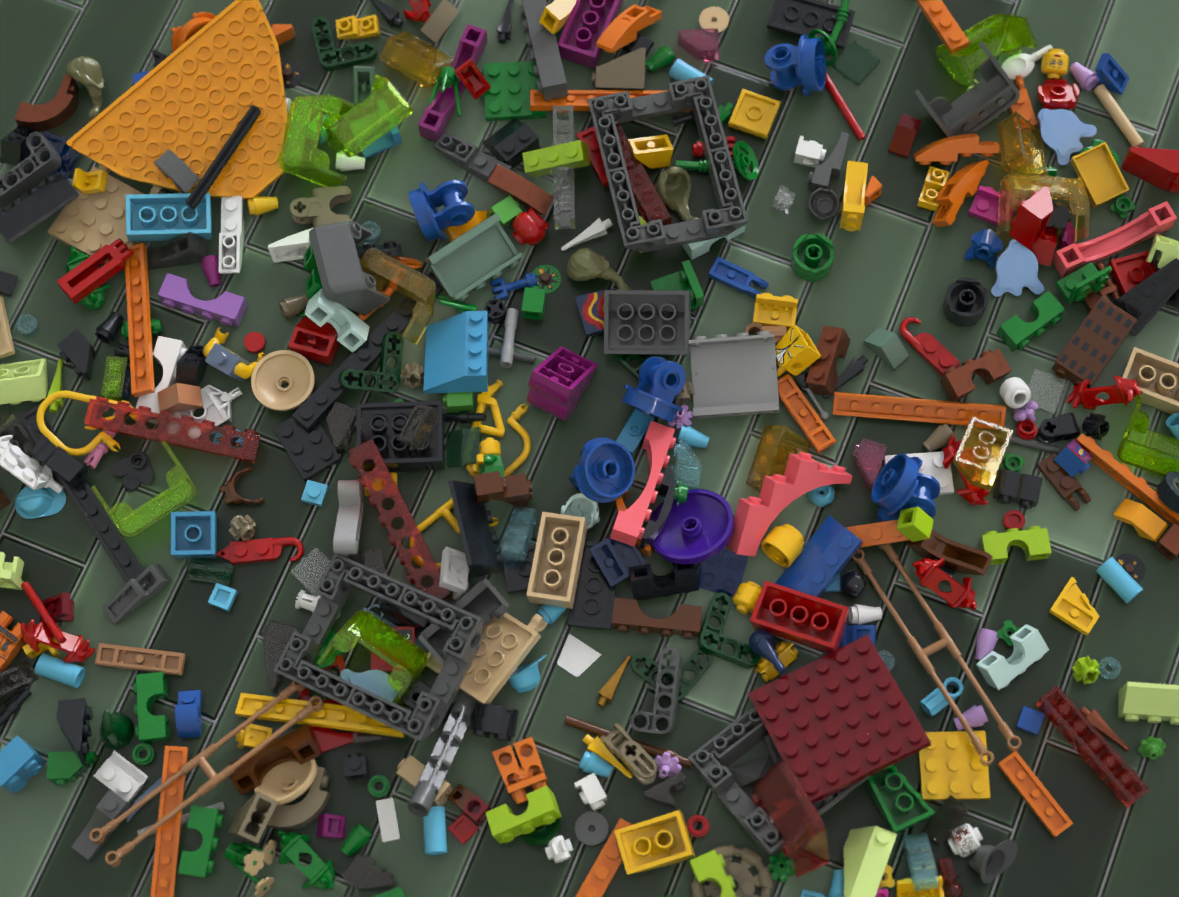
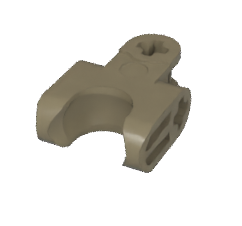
M347 186L320 187L312 190L311 198L305 197L293 200L290 204L293 221L298 225L313 224V228L325 224L352 221L348 215H338L332 212L335 205L346 203L350 200L351 189Z
M616 722L613 725L615 729L606 737L602 735L600 740L621 760L624 767L640 784L650 785L654 783L657 776L656 762Z

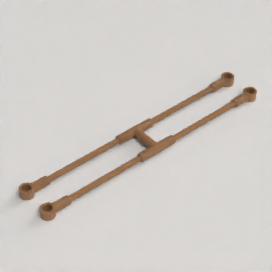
M891 543L878 545V547L886 552L891 562L895 563L933 622L934 628L941 638L924 649L921 648L915 637L908 631L873 576V571L864 559V552L858 549L855 554H860L862 557L857 559L853 556L851 558L852 561L858 564L864 575L869 578L908 639L907 642L927 674L931 675L970 736L971 743L980 755V763L984 766H990L993 763L994 755L991 751H987L979 737H976L928 659L929 655L944 647H947L954 659H957L999 724L998 727L1007 740L1008 749L1017 751L1021 746V739L1012 733L1006 722H1003L961 657L962 654L942 623L937 620L898 560L899 557ZM1015 740L1018 742V745L1012 746L1010 741ZM988 755L991 760L985 761L983 756Z
M292 680V683L279 693L280 695L218 742L212 743L183 765L180 771L118 818L112 819L100 829H93L89 834V838L97 845L103 843L105 836L118 827L120 822L183 774L186 775L199 765L209 778V781L133 841H129L117 851L108 852L105 856L106 862L111 867L118 866L121 863V858L132 851L134 846L198 797L204 796L233 774L236 768L299 720L302 721L312 712L321 711L324 707L321 698L313 696L309 700V704L296 713L293 719L234 764L228 765L217 774L206 759L218 751L220 746L282 699L285 700L294 692L302 691L306 688L301 684L296 685L297 682ZM116 856V859L110 862L111 858Z

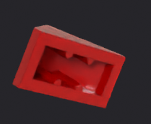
M471 59L454 70L475 100L492 88Z

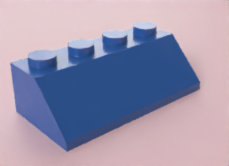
M829 515L803 547L804 550L798 558L783 572L775 584L820 598L864 542Z

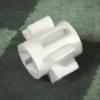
M563 835L554 837L548 843L549 847L544 848L548 860L554 859L555 863L571 858L569 852L573 851L570 839L564 840Z

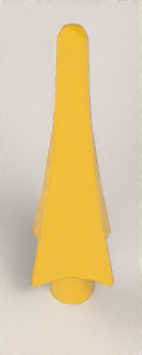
M587 734L582 741L588 745L586 750L594 752L625 776L632 778L633 775L614 757L598 736L594 739Z

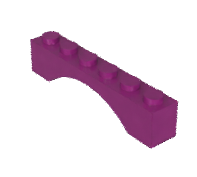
M470 24L467 25L459 41L451 67L456 70L469 59L477 66L488 43L486 30ZM459 79L458 87L461 98L466 87ZM454 85L450 88H445L443 93L440 89L435 99L425 109L418 124L420 136L435 142L442 136L456 109Z

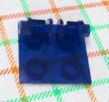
M722 549L715 556L702 561L697 577L699 588L717 593L722 592L733 597L742 582L748 556L737 555L734 552Z

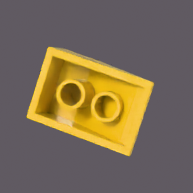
M680 810L614 831L627 875L676 864L696 857L683 814Z

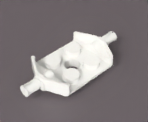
M211 385L205 386L201 389L204 414L200 417H195L193 414L196 409L169 413V430L158 435L159 439L164 443L172 437H177L190 445H194V440L228 419L230 422L232 421L231 402L242 395V392L238 387L227 393Z
M13 435L0 437V466L33 490L50 487L57 494L62 491L64 486L52 478L53 473L48 466L44 465L42 467L37 460L28 457L19 447L9 443Z

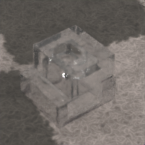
M781 185L773 201V210L788 215L795 201L796 194L788 191L789 188Z

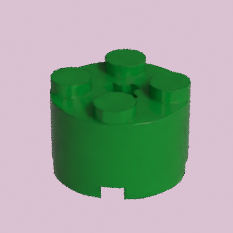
M819 233L805 234L799 237L794 244L791 258V266L794 272L800 278L812 283L826 277L833 266L835 255L833 243L829 238Z

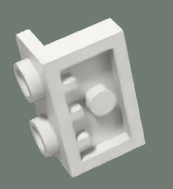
M446 546L442 552L439 586L453 591V599L458 600L468 591L469 582L467 580L470 568L467 565L465 553Z

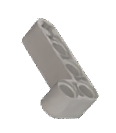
M338 480L339 508L333 537L334 555L357 554L364 510L361 480Z

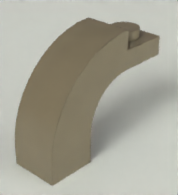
M317 766L316 777L306 797L293 805H276L266 827L277 830H294L313 822L323 812L331 796L327 791H323V788H327L330 775H327L328 771L323 767Z

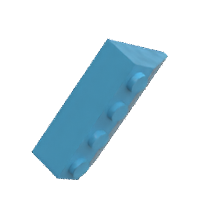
M466 311L426 326L424 394L488 392L489 322L487 311Z

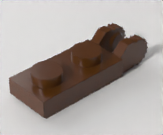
M1053 453L1036 467L1059 496L1074 511L1080 509V505L1072 496L1073 493H1076L1086 504L1091 501V498L1085 489L1081 487L1075 477L1072 478L1054 461L1057 455Z

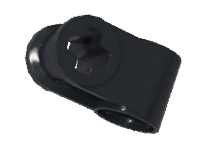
M1066 413L1043 420L1036 435L1038 441L1050 444L1078 437L1081 432L1074 413Z

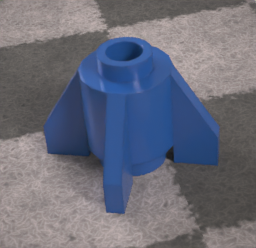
M980 230L972 235L970 240L972 246L966 251L964 259L968 261L977 257L980 260H987L986 262L993 269L996 267V252L1001 251L1004 244L993 230Z

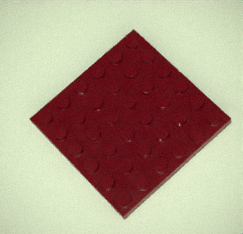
M868 635L748 693L755 710L807 807L931 746L928 736Z

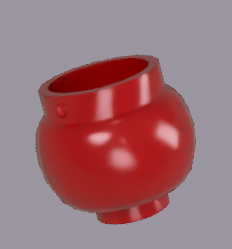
M530 208L527 212H521L515 217L512 223L514 230L512 235L522 245L526 243L536 245L543 240L546 234L545 231L550 226L534 209Z

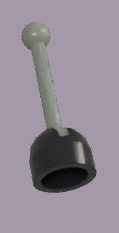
M805 372L794 379L796 385L800 390L807 391L819 410L821 419L827 420L829 417L828 413L824 412L811 389L805 383L808 373Z

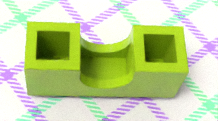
M582 140L522 153L525 173L533 178L552 174V169L569 167L575 169L591 165L588 145Z
M1032 526L1022 531H1019L1018 528H1012L1004 533L988 531L979 540L980 550L993 556L989 565L1005 564L1008 559L1007 548L1010 546L1020 547L1025 553L1026 561L1048 559L1052 553L1047 528H1040V526Z
M547 785L526 794L529 804L527 810L521 815L515 816L507 804L485 812L492 836L500 844L511 842L514 840V837L531 833L535 828L552 824L556 819L562 817L555 795Z
M714 849L689 861L698 885L706 881H712L719 885L721 889L720 897H736L733 888L736 887L731 875L727 876L723 869L726 864L721 853L717 855Z

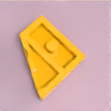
M1071 577L1049 610V613L1087 636L1100 616L1094 607L1089 604V599L1085 593L1082 594L1076 585L1077 581L1075 578Z

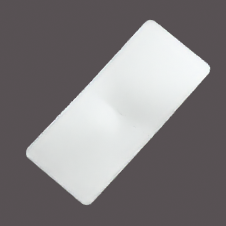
M393 798L376 801L382 841L387 842L400 839Z

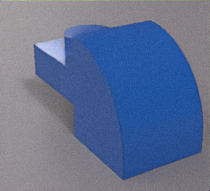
M201 690L178 692V705H175V720L179 738L201 737Z

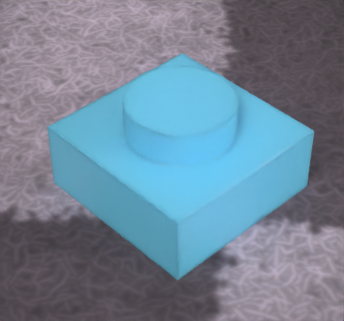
M307 480L301 501L323 507L329 486Z
M216 583L208 604L229 612L238 592L235 589Z

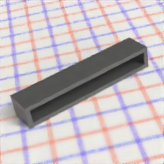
M522 0L519 11L521 18L525 17V20L522 21L524 33L528 32L529 34L526 35L527 46L532 47V50L529 51L531 63L535 62L536 64L533 66L535 78L539 77V81H536L538 93H543L544 101L568 96L567 82L555 34H552L539 23L545 7L548 6L547 0Z

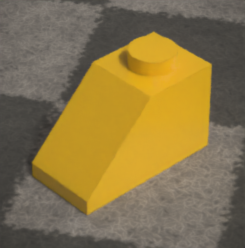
M667 134L628 140L634 157L648 168L670 166L674 149Z

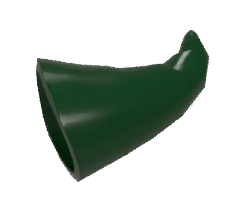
M105 710L101 721L100 738L103 744L110 749L124 748L134 737V724L125 713L116 712L110 714L108 710Z

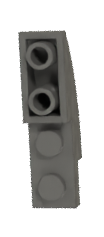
M446 131L433 146L434 149L451 162L485 182L496 164L513 172L511 166L480 152L477 146Z

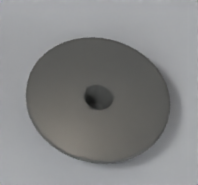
M586 812L577 819L575 834L582 843L593 846L600 844L607 837L608 823L600 813Z

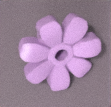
M1031 400L1025 406L1014 409L1013 418L1015 421L1029 419L1034 422L1036 420L1034 410L1038 408V404Z
M687 405L681 406L683 411L678 410L673 423L668 422L670 427L676 425V429L680 430L681 425L685 427L692 425L689 419H692L694 416L692 411H688Z
M664 752L662 757L657 755L654 759L657 771H659V778L665 779L666 776L674 779L681 771L682 767L678 764L679 759L675 756L671 758L669 752Z

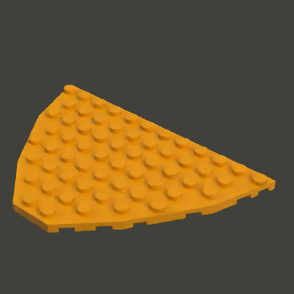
M235 0L66 141V144L121 177L181 192L170 178L167 179L153 162L170 149L201 180L249 108L254 105L261 110V114L207 193H210L211 197L217 198L242 196V199H253V197L258 196L284 174L288 112L279 46L260 1ZM199 181L186 193H192Z

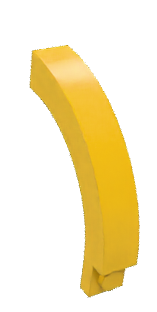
M554 0L553 3L545 7L539 23L552 34H555L567 22L576 0Z

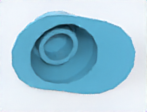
M26 486L18 493L15 499V508L17 513L26 519L51 516L63 509L66 503V494L63 489L57 494L50 487L33 490Z
M546 654L527 665L518 667L508 679L511 686L518 693L532 690L538 685L540 674L537 663L545 658Z

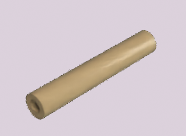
M1104 84L1096 87L1093 92L1132 147H1141L1145 142Z

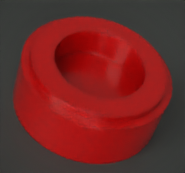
M251 332L244 338V346L248 352L258 354L264 350L266 341L261 333Z
M1018 510L1008 511L1002 520L1003 527L1006 530L1018 528L1020 531L1025 524L1024 515Z

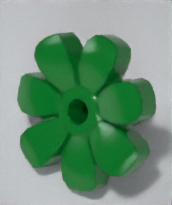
M780 853L778 858L775 855L769 858L772 864H767L766 867L772 872L773 881H776L779 877L780 882L784 883L788 880L787 875H794L795 870L790 868L794 865V861L792 858L786 860L785 853Z

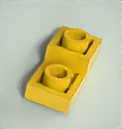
M374 14L359 19L354 15L337 19V38L346 40L380 36L379 18Z
M930 166L917 206L937 212L939 204L935 202V199L947 182L950 172Z

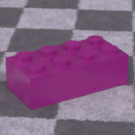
M576 0L558 42L560 57L596 69L604 50L596 47V42L612 21L618 17L624 0Z

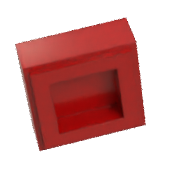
M464 813L447 828L462 845L479 830Z

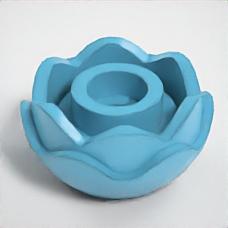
M832 485L821 486L808 492V499L818 507H824L832 503L835 496Z

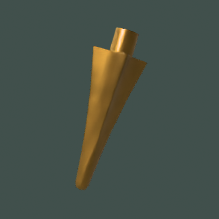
M631 655L626 656L617 671L598 691L599 695L597 697L599 699L596 704L599 707L604 708L607 702L611 704L621 677L631 660Z

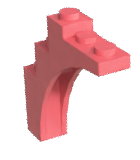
M799 452V455L790 454L784 476L780 474H774V477L765 476L759 498L749 496L748 499H739L734 517V532L727 544V548L737 555L755 557L768 527L792 501L806 492L821 486L851 484L853 476L845 472L846 469L844 467L833 465V468H829L827 465L817 462L811 458L812 455L809 453Z

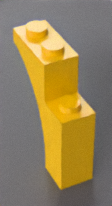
M847 162L840 228L846 231L861 230L865 211L864 200L868 163Z

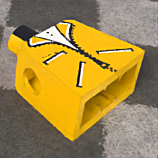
M795 324L791 326L775 346L776 358L778 359L776 362L777 376L780 377L786 370L794 376L799 375L821 357L808 333Z

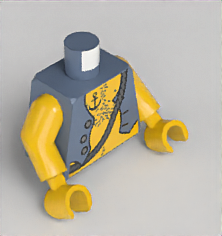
M218 327L214 337L203 349V355L206 357L205 362L223 373L244 382L245 379L252 376L254 367L264 357L265 353H259L257 362H249L220 345L225 343L229 332L226 334L221 333V327Z

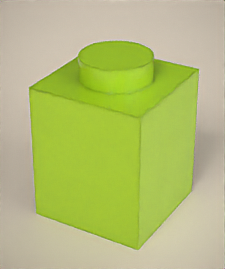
M918 506L903 509L900 511L896 529L911 542L930 539L934 519Z

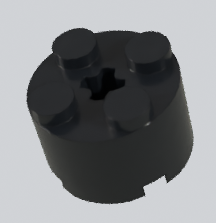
M965 277L958 279L948 287L943 301L946 319L960 326L977 324L983 317L988 305V291L974 278Z
M475 703L470 730H473V735L489 738V735L493 734L495 735L494 738L511 742V737H515L519 710L513 709L512 711L507 710V707Z

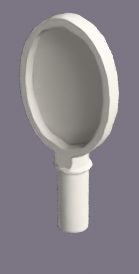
M1048 45L1031 55L1022 53L1013 55L1006 59L1002 69L1011 81H1015V76L1021 75L1024 79L1034 69L1035 61H1039L1043 54L1048 52L1049 49H1053V47Z

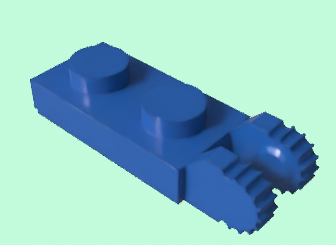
M720 257L716 258L708 273V277L741 293L748 294L755 299L756 294H761V292L750 287V284L753 283L762 289H767L769 285L765 280L755 276L754 273Z

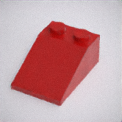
M1129 147L1121 169L1161 190L1179 193V150Z

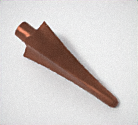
M1083 706L1078 711L1084 717L1081 721L1082 723L1109 738L1125 751H1129V746L1116 735L1095 708L1089 711Z

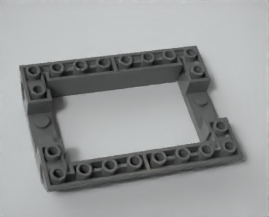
M709 75L668 83V91L630 98L629 92L625 91L588 99L624 248L645 253L725 237L748 223ZM692 109L719 209L703 210L702 216L699 219L664 226L661 219L649 221L648 224L640 225L615 124Z
M335 554L315 590L321 598L302 635L295 631L293 632L273 671L422 742L440 727L481 645L483 619L342 555ZM352 588L453 633L451 639L448 638L443 648L448 657L429 694L423 691L420 693L414 712L313 665Z
M824 652V653L821 654L819 657H817L815 660H817V659H819V658H821V657H823V656H825V655H827V654H829V653ZM753 706L688 756V759L706 785L760 848L772 854L872 775L808 807L803 799L776 820L774 826L766 812L761 807L757 808L738 786L732 773L727 769L729 765L761 742L764 736L769 735Z

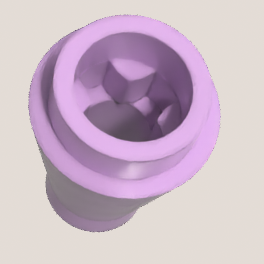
M1078 62L1073 63L1069 68V72L1072 73L1082 89L1090 91L1099 82L1095 72L1080 65Z
M980 628L976 636V660H982L993 651L998 640L996 631Z
M974 705L962 713L970 728L984 726V723L988 722L982 705L977 707ZM957 717L953 720L958 731L963 730L964 727Z

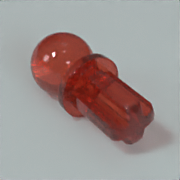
M951 858L940 859L938 863L943 882L947 883L944 889L945 895L947 897H961L963 888L955 881L956 878H959V875L955 873Z

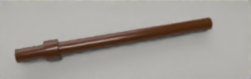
M568 715L564 721L566 725L600 737L602 735L606 737L611 732ZM631 738L648 754L660 755L662 757L664 752H669L671 758L675 756L679 759V765L690 768L692 765L688 758L676 754V751L670 749L666 751Z

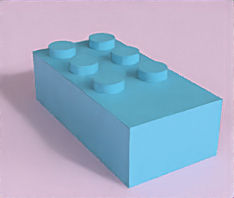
M191 193L126 195V235L128 241L212 240L210 193L205 194L196 209H191L186 205V200Z

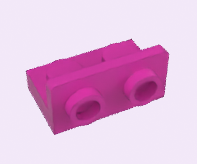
M979 186L968 215L1007 230L1018 200L1012 195L996 192L991 187Z

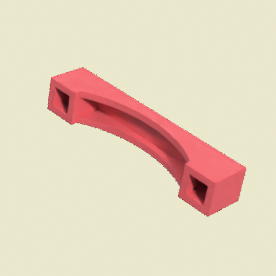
M1165 201L1148 209L1147 212L1131 222L1105 235L1083 243H1073L1056 251L1052 262L1061 278H1064L1090 262L1095 264L1154 237L1156 233L1161 234L1172 229L1177 217L1168 202Z
M653 421L650 422L642 445V449L646 450L649 464L647 485L632 506L624 512L619 510L610 539L635 547L637 539L642 540L645 528L642 527L643 521L648 522L652 511L648 509L650 503L654 504L658 494V491L654 490L655 486L661 485L664 473H661L662 467L667 468L670 456L667 455L668 449L673 450L677 439L673 437L674 428Z

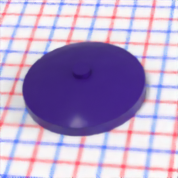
M704 489L687 490L686 503L679 502V506H676V500L673 499L667 521L659 535L651 543L652 547L663 559L677 564L699 563L715 556L728 544L734 532L735 520L731 507L722 496L715 492ZM664 501L654 510L650 520L658 521Z

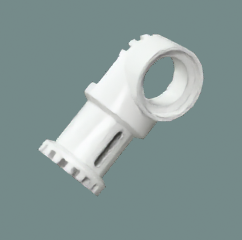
M301 590L296 598L298 600L295 601V608L307 609L312 611L313 614L321 596H312Z

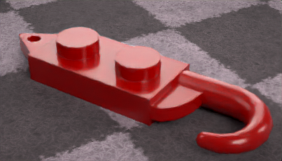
M908 317L901 322L899 329L902 337L942 377L945 376L944 372L954 366L956 369L960 368L961 362L931 334L921 333L914 337L907 330V325L911 322L921 324L919 319Z
M295 537L234 541L218 552L217 556L230 561L232 565L275 561L281 556L283 546L294 545L298 549L297 554L290 558V561L294 562L302 557L304 546Z

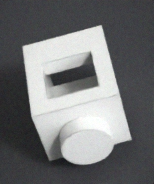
M800 136L794 163L815 168L816 164L819 165L820 161L824 162L826 150L818 142L812 140L805 141L804 136Z
M595 773L574 783L577 791L582 790L579 792V795L584 805L589 803L593 811L605 805L604 802L607 801V796Z

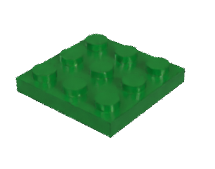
M535 62L483 63L484 78L492 87L484 93L486 121L546 118V111H530V90H538L536 81H539V77L535 78L533 66L536 65Z

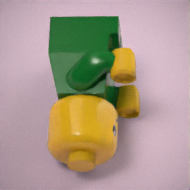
M491 437L486 438L479 444L480 454L476 456L477 464L472 465V473L483 474L500 471V476L504 477V466L500 458V442Z

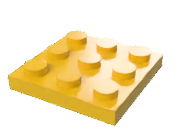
M966 731L925 732L931 742V746L918 752L922 799L924 801L990 799L988 766L980 763V755L971 743L968 733ZM973 731L987 749L985 731ZM987 755L983 756L985 761H988Z

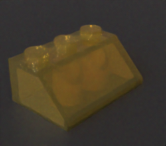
M405 31L387 38L380 60L384 61L388 67L401 71L405 77L416 80L420 86L431 88L435 86L440 69L444 66L451 67L454 58L412 33Z
M1014 112L998 123L997 138L1000 145L999 152L1001 154L1003 170L1011 173L1014 177L1048 176L1044 144L1040 137V131L1017 112Z
M975 417L971 418L953 461L969 484L991 491L1007 452L1013 430Z
M765 425L746 484L760 493L764 477H774V474L784 476L789 455H799V452L808 453L810 443L785 425Z

